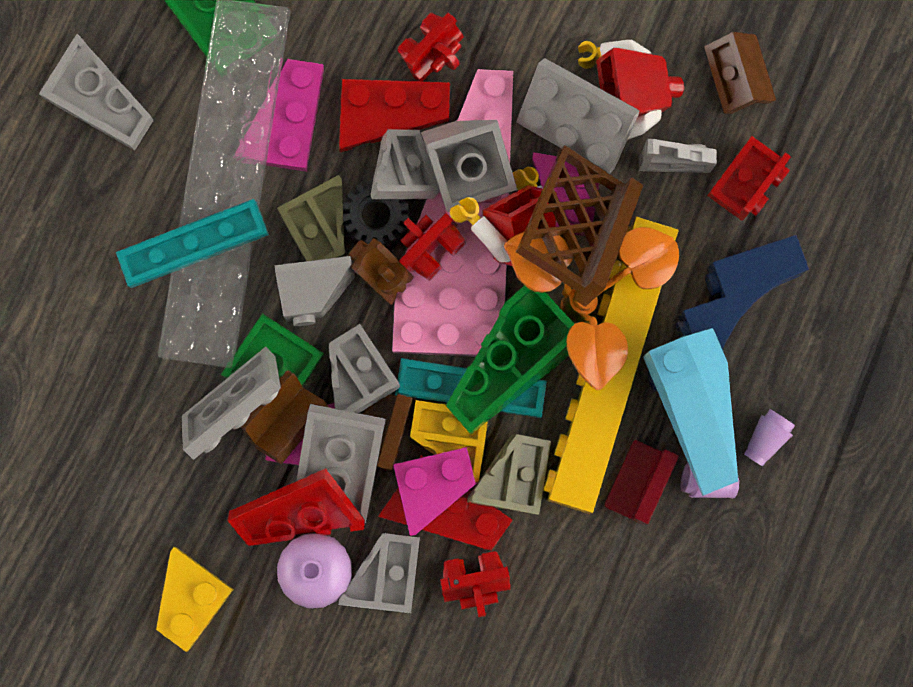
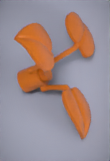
M640 227L625 234L618 253L620 261L627 268L610 278L602 292L630 273L635 284L641 289H654L665 284L674 274L678 265L679 249L677 242L673 237L652 228ZM524 233L516 235L504 244L503 247L511 260L517 277L527 288L543 293L550 292L561 284L562 281L516 253ZM560 235L553 236L559 251L570 250L564 238ZM542 238L532 239L530 246L543 254L548 253ZM573 258L563 259L566 267L571 264ZM564 283V289L562 290L564 297L561 300L560 308L571 321H579V323L574 324L567 334L568 354L581 377L598 391L623 367L628 356V343L625 335L616 325L609 322L597 325L596 318L589 316L597 306V297L585 307L573 300L576 290L571 289L570 286Z

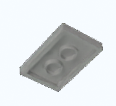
M544 58L537 65L516 123L560 148L566 145L610 174L616 167L640 111Z
M264 347L182 415L183 450L193 460L202 452L208 453L213 450L224 434L232 428L238 429L248 420L252 411L260 405L265 406L277 396L281 386L276 357L267 347Z
M310 404L297 481L326 468L365 519L366 523L385 419Z

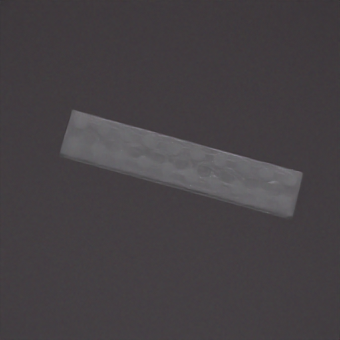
M216 0L179 227L252 199L256 200L259 207L290 18L288 7L235 0ZM254 241L171 273L158 351L159 358L232 368Z

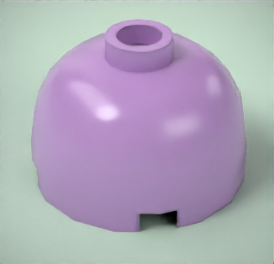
M316 533L304 534L292 540L282 551L277 564L278 582L283 593L295 604L306 608H324L338 601L347 590L352 578V561L345 547L335 538Z

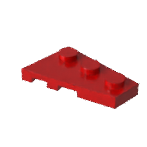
M342 79L340 153L365 143L379 142L388 129L421 130L449 122L450 83Z
M398 487L378 517L407 525ZM468 490L422 529L492 551L513 520L495 507L467 502L468 495L471 493V490Z
M326 468L229 511L228 522L248 546L293 540L296 534L310 532L330 535L331 529L350 527L351 531L364 530L365 519Z

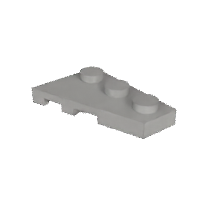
M78 34L74 37L39 93L43 99L133 150H136L153 122L150 114L125 86L120 83Z

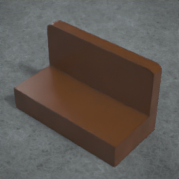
M732 32L704 46L724 114H733L754 103L769 104L776 101L755 34Z
M289 370L279 379L281 389H279L277 396L265 406L260 405L252 411L248 420L240 427L256 449L281 465L304 438L310 404L328 407L323 399L303 388L295 374Z
M389 394L364 410L363 415L385 419L376 468L393 472L413 403L412 397L401 394L397 396Z

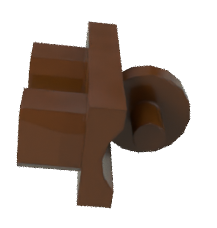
M375 238L369 244L362 240L359 241L348 254L353 262L350 268L390 305L395 301L397 293L404 292L407 287L406 284L414 278L395 256Z

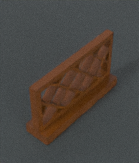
M564 145L558 152L516 253L576 290L573 300L586 307L606 288L643 184L632 177L624 184ZM565 161L577 169L579 176L570 177L564 164ZM595 183H600L611 190L610 195L601 197ZM584 184L590 198L581 200L575 185ZM564 187L569 201L560 202L554 188ZM594 207L600 221L591 222L585 208ZM574 209L580 224L570 225L564 210ZM553 212L559 227L549 228L543 213ZM584 232L590 247L580 248L574 233ZM563 235L570 250L559 251L553 236ZM542 238L548 253L543 254L530 246L532 239ZM574 258L580 271L579 275L568 270L563 259Z

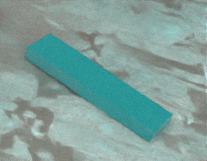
M255 199L120 250L116 252L128 287L133 288L268 236L269 233Z
M401 358L397 380L400 388L396 390L395 396L401 394L412 397V399L447 404L467 368ZM539 380L500 412L541 418L547 381Z

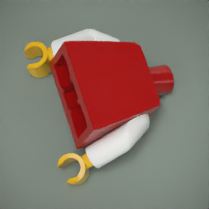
M633 40L602 43L601 47H596L590 41H584L578 46L579 53H592L588 58H579L578 64L586 69L592 68L597 64L600 89L640 111L628 139L644 134L661 119V113L671 107L672 98H680L684 92L683 79L680 76H668L666 60L662 56L651 54L649 50Z
M526 167L513 172L518 191L483 209L482 218L478 215L479 204L474 198H464L459 201L460 205L450 208V215L454 221L463 223L468 220L473 225L471 230L492 253L493 258L497 262L512 266L511 260L503 246L509 239L525 232L543 190L542 186H537L536 184L539 180V174L533 167ZM553 212L543 213L548 227H556L557 220Z

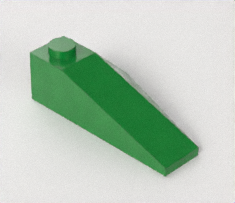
M524 285L504 303L489 335L487 334L481 343L482 347L473 363L465 371L446 404V407L470 434L475 432L569 356L566 340L567 334L574 323L546 292H535Z

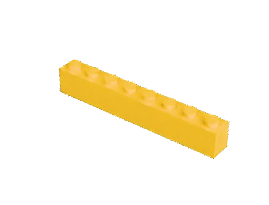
M636 217L626 231L628 233L635 228L647 227L673 237L674 240H676L678 229L640 217ZM616 260L609 279L627 267L621 261ZM630 273L613 285L610 295L603 294L597 315L603 316L602 323H612L622 331L628 343V356L623 367L598 391L592 388L578 374L576 384L582 386L578 400L571 398L565 420L571 421L568 434H560L554 455L559 456L560 460L556 471L549 470L543 491L549 492L547 501L587 514L593 513L661 286L654 289H641L635 284Z

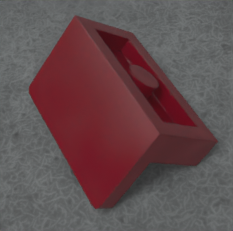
M634 440L604 506L641 525H648L679 455L666 449L659 451L638 440Z

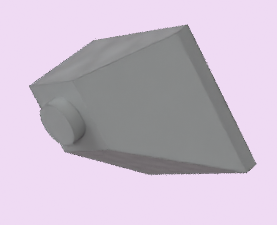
M497 120L454 121L421 132L447 212H450L451 207L460 205L459 201L467 197L481 202L517 190Z
M351 257L275 265L282 311L286 321H293L294 326H307L315 324V318L324 317L355 278V271L350 268L352 265Z

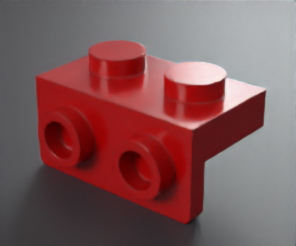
M751 136L707 196L741 221L749 213L756 216L769 200L764 195L769 186L772 184L777 188L789 173L790 169L785 167L791 156L785 152L781 157Z

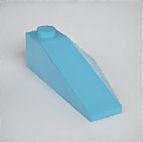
M713 328L684 336L648 351L643 356L702 496L738 482L728 362Z

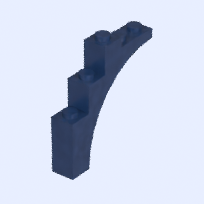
M797 235L713 262L707 268L708 274L705 275V280L710 294H716L717 300L684 310L678 316L680 322L676 323L679 338L713 328L723 350L725 342L739 319L759 298L773 288L793 280L809 270ZM647 371L650 387L653 392H656V386L650 372Z

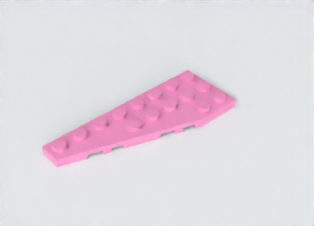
M477 69L457 121L497 120L510 163L513 71ZM440 192L434 199H427L418 222L427 215L433 223L424 233L445 212L451 217L450 212L446 211ZM509 193L478 202V215L482 218L483 209L509 196ZM468 220L463 223L456 222L458 224L456 228L467 242L457 254L452 256L441 244L430 254L442 266L441 270L432 280H427L415 271H409L414 278L406 284L407 287L404 292L397 293L395 299L393 353L476 357L482 347L481 343L485 336L489 335L497 321L498 314L505 303L506 264L497 262L493 258L492 253L471 230L473 225ZM418 238L409 248H407L406 253H407V252L412 248V246L419 240V238Z

